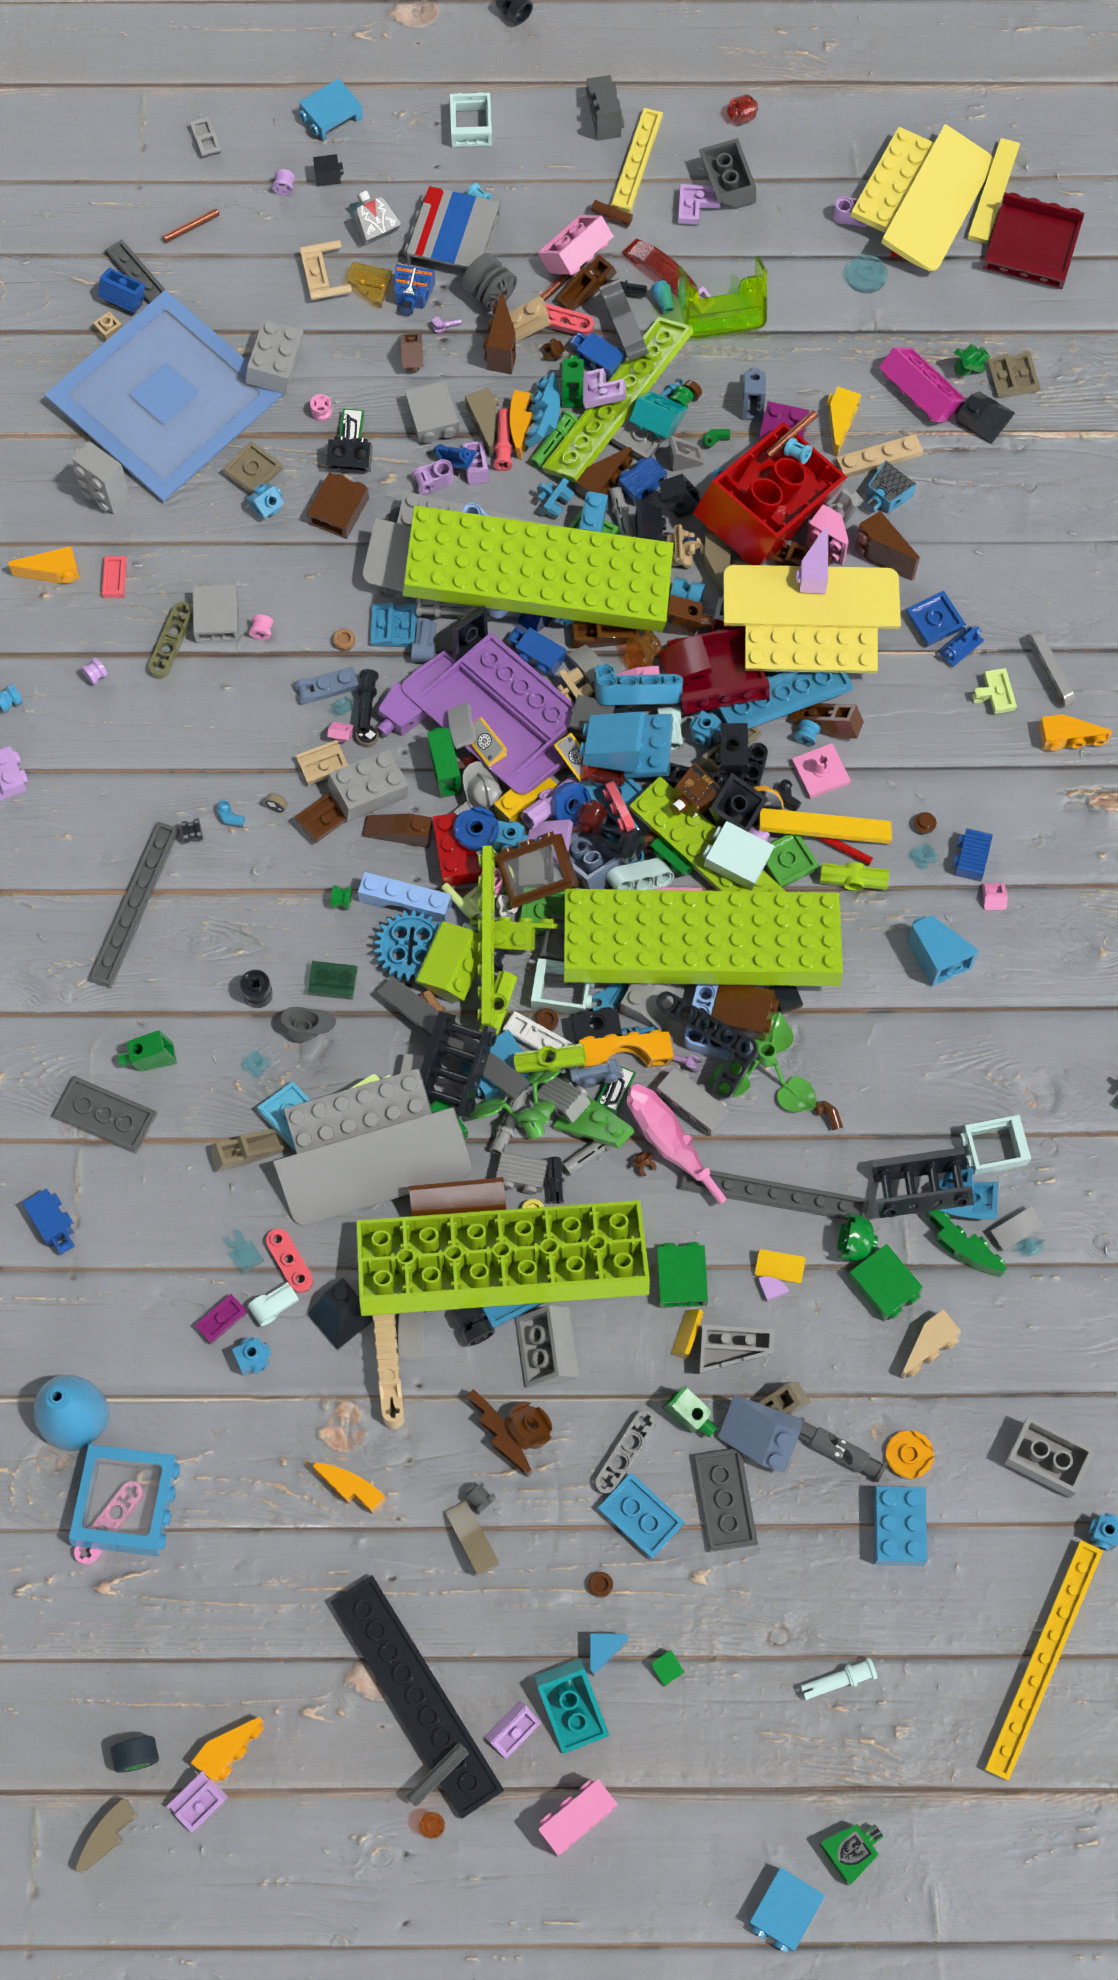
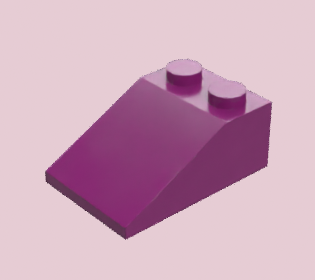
M768 401L758 442L782 422L793 428L809 413V410ZM806 428L798 434L802 438H804Z

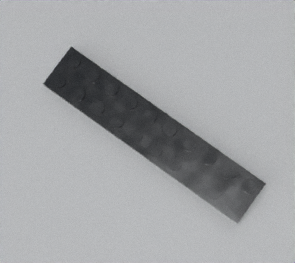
M373 1575L332 1600L330 1603L430 1768L433 1769L457 1744L460 1743L467 1749L468 1756L440 1783L461 1819H464L503 1793L505 1790Z

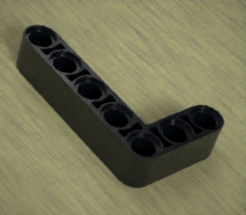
M753 743L748 749V773H742L740 779L752 787L761 785L768 756V749L764 744ZM759 754L762 758H755L752 755ZM670 762L669 776H662L661 778L671 787L675 788L679 782L677 779L683 777L691 767ZM704 771L721 788L728 779V776ZM752 773L755 774L757 777L750 778L747 775ZM651 777V783H653L658 777Z
M668 991L660 993L657 996L656 1005L662 1012L732 1051L713 1084V1092L718 1098L724 1100L732 1098L758 1055V1043ZM670 996L673 998V1005L665 1009L662 1002L664 998ZM686 1008L693 1010V1017L689 1020H684L682 1017V1013ZM711 1019L713 1021V1028L705 1032L702 1029V1024L705 1020ZM726 1031L733 1033V1040L729 1043H724L722 1040V1035ZM746 1042H751L754 1048L753 1052L749 1055H745L742 1052V1046ZM735 1062H739L742 1066L741 1072L737 1075H733L730 1071L731 1065ZM727 1082L730 1085V1091L726 1095H721L719 1086Z

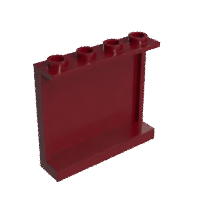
M1004 192L983 269L1063 289L1085 213L1076 208L1068 209L1061 207L1057 203H1045L1037 198H1025L1017 193Z
M745 626L697 634L702 636L712 673L690 678V684L683 685L680 701L683 715L770 698V684L768 677L765 678L764 671H745ZM693 636L684 637V638H676V639H674V640H668V641H667V647L670 646V645H672V644H674V643H676V642H678V641H681V640H684V639H686V638H690V637H693Z

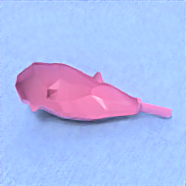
M639 1084L631 1086L627 1096V1107L638 1125L639 1133L644 1135L645 1139L655 1147L663 1158L679 1166L697 1181H702L720 1205L727 1201V1198L709 1176L711 1173L709 1168L704 1169L695 1149L691 1145L693 1138L684 1133L672 1110L653 1090Z

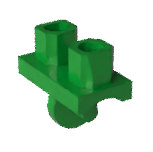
M970 344L965 350L957 348L954 354L959 356L960 359L955 363V373L962 377L969 375L972 370L983 373L986 370L983 364L990 358V355L985 348L980 347L978 349L973 344Z

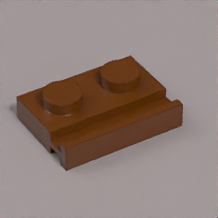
M328 793L295 817V822L299 823L306 834L317 843L345 823L346 818L337 801Z

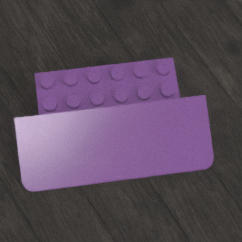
M492 632L485 636L457 662L444 650L418 668L402 683L403 693L444 729H450L448 710L467 701L472 707V722L474 723L482 717L506 747L507 756L488 767L471 745L464 747L518 794H528L567 765L553 745L571 730L569 728L572 717L571 709L574 708L575 704Z

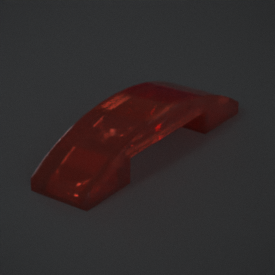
M635 239L622 251V254L637 266L641 263L660 279L667 281V284L671 287V292L682 301L697 289V285L673 259L655 246Z

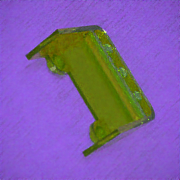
M755 256V275L747 276L740 281L739 293L699 298L698 289L694 285H690L682 266L678 267V299L683 324L692 326L694 331L690 336L691 338L757 330L766 324L768 271L759 256Z

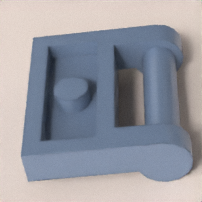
M611 1059L608 1063L578 1069V1067L570 1068L572 1081L583 1088L594 1087L596 1083L600 1082L614 1083L618 1081V1078L624 1077L623 1069L616 1059Z

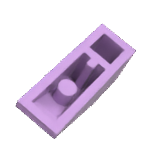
M828 529L822 530L802 560L801 570H796V583H800V593L826 594L828 584Z

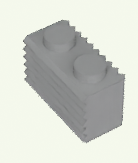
M555 1077L551 1081L544 1083L537 1092L539 1102L553 1101L555 1108L552 1112L572 1124L591 1103L587 1098V1091L579 1085L574 1087L565 1077L561 1079Z
M501 1152L496 1178H504V1189L513 1190L516 1187L523 1189V1192L528 1194L542 1193L548 1161Z

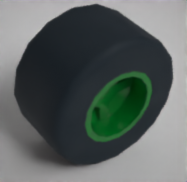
M153 1736L128 1739L110 1748L114 1771L117 1773L139 1770L154 1765L159 1761L156 1741Z

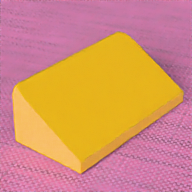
M759 1249L754 1276L774 1277L780 1281L801 1284L806 1257Z
M703 1310L685 1311L671 1351L672 1355L685 1360L689 1359L703 1318Z

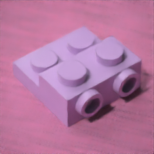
M11 746L0 749V800L27 791L25 783L29 782L25 770L19 769L18 764L22 762L18 751L13 752Z

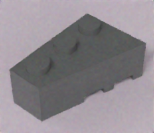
M610 75L587 78L586 93L597 141L621 137L624 119L620 101L617 98L616 84L612 82Z

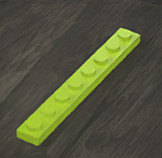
M483 846V853H479V867H482V875H479V889H482V897L478 899L479 911H482V919L478 920L479 933H482V941L478 942V953L482 955V964H478V976L482 977V986H478V999L482 1000V1008H478V1022H481L483 1027L486 1025L494 1028L495 851L492 846Z

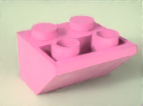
M823 504L809 523L806 545L811 548L822 530L828 529V556L832 557L831 562L843 565L849 542L843 518L840 513Z

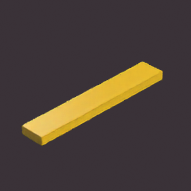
M762 808L758 815L759 831L890 844L892 841L891 821Z

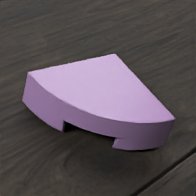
M768 1276L758 1278L766 1301L789 1294L788 1288L780 1280Z

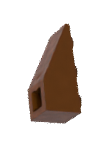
M625 448L588 466L575 482V493L584 499L589 491L608 495L610 487L618 483L622 471L630 467L633 461L632 448Z

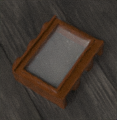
M553 831L540 835L541 840L534 842L533 839L526 840L520 843V848L514 850L512 846L500 850V855L494 857L510 900L511 909L559 893L565 889L579 886L562 834L554 835Z

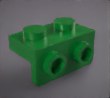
M656 838L651 844L655 849L653 853L661 860L666 859L671 863L670 868L678 875L681 873L683 875H690L694 870L662 839Z

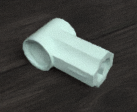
M680 706L657 708V714H672L674 718L671 751L682 748Z
M287 1282L267 1296L261 1295L249 1303L248 1308L262 1327L274 1321L280 1312L298 1302L299 1299Z

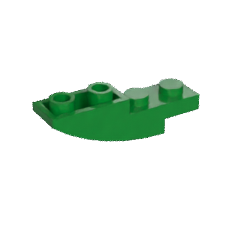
M939 1210L927 1212L926 1217L940 1231L935 1240L947 1252L978 1271L997 1277L1004 1275L1007 1270L1005 1261L998 1254H993L984 1238L973 1234L967 1239L965 1231L959 1225L955 1226L951 1222L948 1213Z

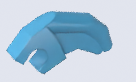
M611 983L606 990L593 995V1002L601 1003L599 1007L593 1006V1012H597L604 1007L616 1009L627 992L628 983Z

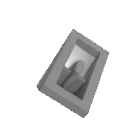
M674 436L669 437L668 457L673 472L705 464L699 445Z

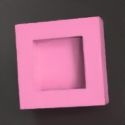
M333 721L328 728L327 737H331L339 742L349 741L354 734V725Z

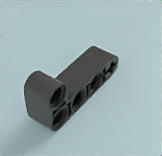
M619 279L600 286L599 288L629 361L631 362L649 354Z

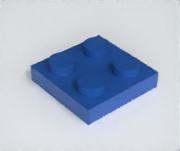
M944 590L906 608L905 613L927 647L965 629L966 626Z

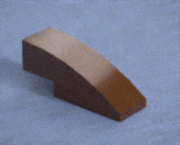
M598 255L586 269L583 267L556 297V300L568 310L574 311L599 292V287L605 285L607 279L611 280L617 272L614 266Z
M573 621L570 627L571 648H580L583 645H587L589 648H597L640 640V630Z

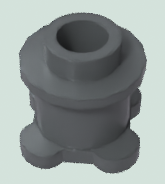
M474 1483L465 1492L467 1495L465 1501H470L477 1508L478 1514H481L496 1499L493 1493L490 1495L483 1487V1483L479 1485Z

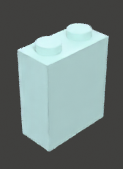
M726 821L723 828L720 826L717 828L713 836L716 839L714 845H708L703 854V857L706 858L704 866L752 891L772 854L774 845Z

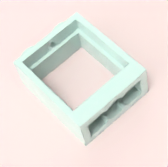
M490 93L450 94L452 147L492 146ZM486 110V126L456 127V111Z
M538 958L531 997L532 1009L542 1010L549 1008L555 1012L573 1015L580 1011L591 1009L593 996L589 995L590 987L594 988L595 983H584L581 1005L542 999L546 973L564 975V962Z
M1020 1115L968 1124L964 1126L960 1134L961 1145L966 1147L968 1154L966 1155L967 1168H973L974 1176L1027 1166L1031 1160ZM1008 1129L1016 1158L979 1165L972 1136Z

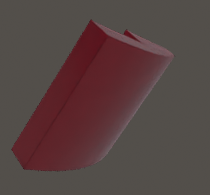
M701 635L678 641L659 652L664 673L680 675L683 678V685L690 684V678L712 673L711 664Z

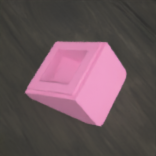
M983 883L984 909H1006L1008 895L1005 883Z

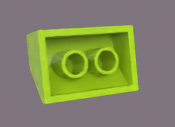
M442 921L415 982L450 1003L464 1001L478 970V964L482 961V955L478 953V942L482 941V936L471 929Z

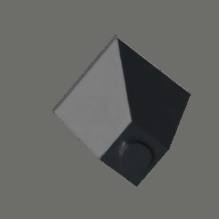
M979 391L971 394L960 408L957 424L993 444L1015 415V412Z
M485 606L469 612L453 623V658L456 662L488 635L487 608Z
M731 773L709 808V811L718 826L723 828L726 821L749 832L767 802L768 797Z
M344 1278L328 1289L308 1313L337 1350L373 1322L372 1315L361 1316L359 1296Z

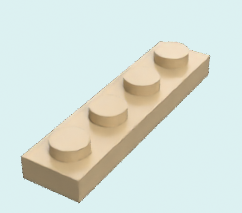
M913 434L836 457V463L839 470L848 478L878 469L885 460L892 465L923 455V449L917 435Z

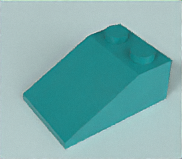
M581 1658L534 1676L563 1754L610 1736Z

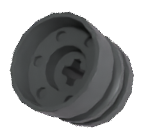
M484 253L477 257L467 268L462 279V287L472 296L477 297V300L488 310H493L494 302H498L500 294L504 295L506 302L517 284V276L508 268L502 266V263L490 253Z

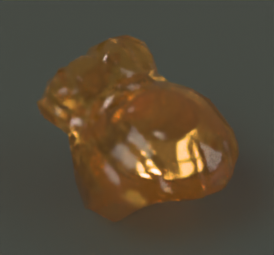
M649 630L645 631L641 637L629 638L626 642V650L623 656L629 670L637 667L651 666L655 655H658L662 650L661 642Z

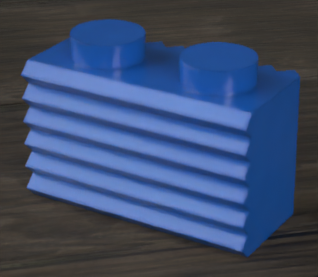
M108 268L100 276L97 296L105 299L108 303H114L122 307L127 312L136 313L143 305L145 283L138 282L134 278L123 275V273H119L115 269L112 270V268Z
M649 456L647 459L642 458L636 463L635 468L631 471L626 470L619 476L618 487H621L623 494L636 505V499L643 500L659 489V481L667 479V471L652 456Z
M966 828L964 835L960 834L957 847L961 848L960 855L955 854L952 866L956 868V876L982 881L993 834Z

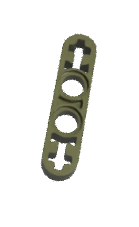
M178 602L174 605L150 659L149 670L156 679H163L169 674L192 621L193 611L187 602ZM183 610H186L187 614H186V613H183V615H182V617H181V621H182V622H180V621H179V619H180L179 612H183ZM173 627H179L181 632L177 635H171L169 630ZM170 645L173 647V650L168 654H164L161 652L162 647ZM160 658H161V659H163V661H162L163 669H159L158 671H156V670H155V667H159V666H160V663H161Z

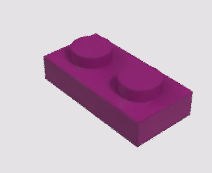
M230 1294L195 1326L212 1345L248 1312Z

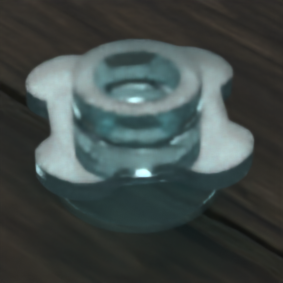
M343 697L337 700L333 711H337L338 715H343L354 709L353 697L349 699Z
M928 843L923 844L918 850L915 849L912 852V857L917 859L919 867L922 869L927 868L932 862L936 863L939 859L938 854H935L934 848Z
M253 1051L247 1058V1061L243 1062V1068L252 1072L254 1077L259 1078L262 1076L264 1069L268 1068L271 1063L260 1052Z
M1033 1237L1023 1242L1025 1246L1020 1248V1250H1024L1027 1257L1035 1255L1045 1249L1042 1244L1045 1240Z

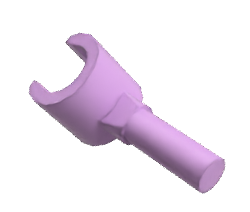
M435 317L432 319L433 324L431 327L436 333H442L447 327L459 325L462 322L461 319L443 322L440 317Z
M674 1055L673 1061L686 1064L694 1072L700 1071L694 1064L696 1062L703 1063L695 1055H690L688 1058Z

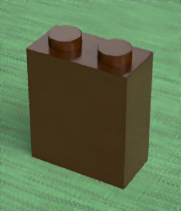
M329 472L307 512L308 523L347 539L369 500L368 487L361 482L348 480L341 474Z
M720 984L711 1016L750 1038L765 1041L767 1033L770 1034L772 1031L773 1020L771 1018L773 1012L776 1013L778 1010L779 999L776 998L774 990L750 985ZM710 1019V1025L713 1028V1021Z

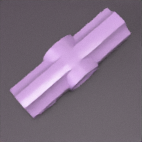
M570 777L556 788L542 791L539 794L540 799L522 811L521 819L528 828L533 829L547 818L553 817L551 813L553 794L564 783L571 781L578 783L575 778Z

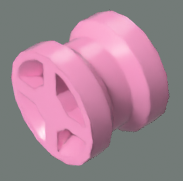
M317 394L312 397L310 407L313 418L318 421L329 419L332 415L330 398L324 394Z
M254 615L252 617L253 626L249 630V635L258 640L270 639V628L273 626V619L266 615Z

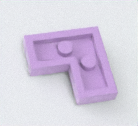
M680 184L678 223L699 224L700 207L720 208V202L716 200L712 186Z
M604 368L584 372L583 404L586 409L626 400V383L624 379L606 382Z

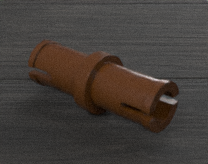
M596 199L591 207L592 213L602 215L607 218V221L612 222L613 220L626 227L630 226L633 219V214L617 209L615 205L610 206Z

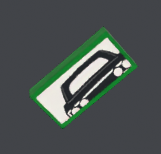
M343 408L339 436L346 437L347 441H355V438H361L364 410Z
M623 1066L621 1067L624 1077L618 1078V1081L614 1083H605L597 1100V1103L616 1115L636 1075V1072Z

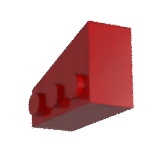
M455 813L432 816L442 884L448 883L451 887L479 883V875L482 873V867H479V856L476 851L464 848L457 841L454 832L455 820L457 819Z

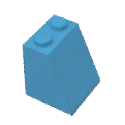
M645 712L590 715L589 724L584 723L583 736L587 737L586 743L581 742L579 755L584 756L583 765L636 773Z
M933 915L927 918L922 916L914 920L907 938L908 945L932 987L972 969L979 953L977 948Z

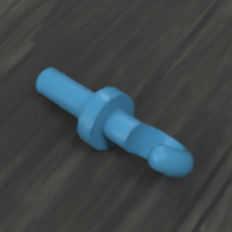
M680 378L676 379L677 382L681 383L680 386H682L685 383ZM675 383L673 385L668 384L666 390L660 395L666 397L668 394H674L675 387L679 385Z
M636 1026V1030L625 1027L622 1029V1036L625 1031L646 1034L655 1030V1027L640 1029L639 1026Z

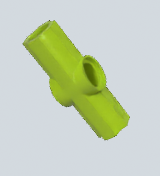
M849 862L846 865L821 864V884L842 885L845 889L852 891L862 890L863 888L887 890L889 869L865 867L864 864L858 862Z
M499 971L494 984V1004L499 1002L504 1005L500 1010L494 1009V1028L497 1029V1036L508 1013V1006L518 980L517 976L506 971ZM481 1024L479 1031L483 1032L484 1027Z
M583 1044L555 1048L544 1046L540 1050L518 1052L514 1056V1065L516 1072L519 1074L544 1070L556 1072L561 1068L586 1065L587 1061ZM555 1055L553 1061L546 1063L549 1056Z

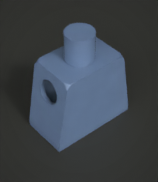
M756 367L744 372L742 420L763 421L766 373ZM750 396H757V402L751 403Z

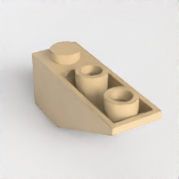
M944 1309L928 1320L922 1327L902 1371V1379L907 1375L910 1377L915 1376L922 1370L920 1366L926 1361L929 1364L941 1355L939 1351L945 1347L949 1350L959 1342L958 1337L961 1334V1330Z

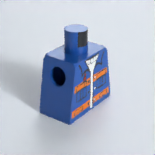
M396 264L395 304L401 305V312L403 314L411 315L414 308H425L435 286V270Z

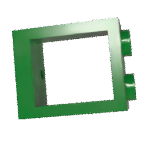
M435 728L427 732L440 798L462 794L461 777L450 729Z

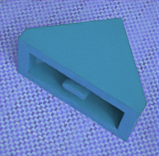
M590 1634V1673L594 1676L629 1641V1637L626 1634Z

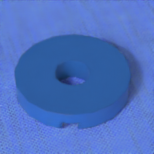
M572 781L558 787L551 800L553 818L555 820L570 819L573 822V826L585 820L587 817L585 814L587 810L590 811L591 796L588 789ZM573 799V800H574V805H573V807L569 810V807H568L569 802Z
M472 807L459 814L455 820L454 832L461 846L468 850L480 851L483 850V846H492L495 843L499 834V824L495 815L488 809ZM478 824L483 827V830L479 833H474L470 828Z

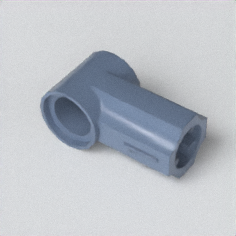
M429 619L418 621L416 640L412 644V662L427 663L435 657L434 643L437 623Z

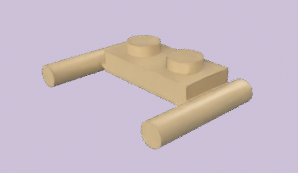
M340 240L300 247L311 300L352 293L351 284L330 288L322 252L342 248Z

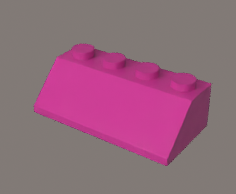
M893 347L879 366L884 372L883 376L889 381H894L898 385L897 389L901 393L910 396L913 399L912 403L916 407L923 409L927 413L926 416L933 422H946L959 412L960 408L967 401L955 387L912 347Z

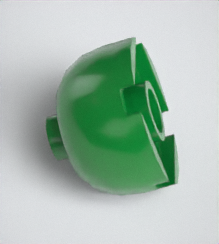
M847 1213L845 1218L849 1220L847 1224L841 1225L837 1250H841L842 1254L838 1255V1258L856 1262L867 1257L871 1249H876L878 1236L874 1235V1227L865 1217Z

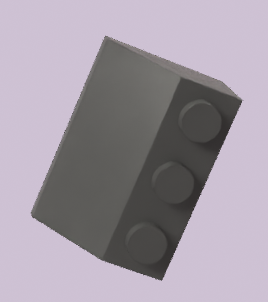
M738 138L699 149L717 201L734 207L756 202V185Z

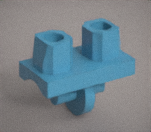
M563 478L554 491L552 490L554 484L550 481L547 484L540 483L537 486L539 493L537 499L539 501H543L544 498L547 499L538 511L539 515L543 517L547 514L554 519L560 515L564 508L556 503L555 500L559 498L567 504L575 494L566 486L569 482L568 480Z

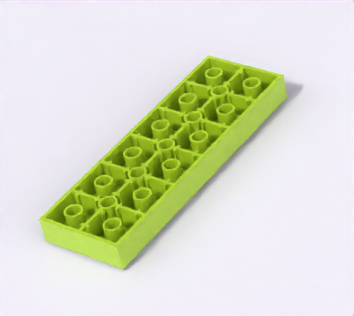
M414 505L402 596L477 607L485 606L491 609L662 633L667 621L674 543Z
M565 889L564 982L790 986L841 985L843 961L839 893Z
M640 1200L356 1220L361 1316L649 1295L650 1277Z

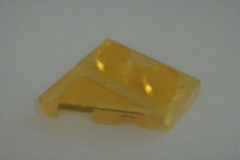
M352 262L347 276V284H351V287L376 306L382 308L392 278V270Z

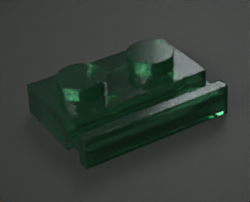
M312 961L308 995L354 999L358 966Z

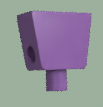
M396 682L378 708L379 719L382 722L376 729L384 737L392 730L403 736L429 715L408 698L402 691V685Z

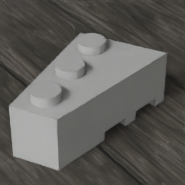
M702 1324L699 1374L772 1355L774 1353L775 1329Z

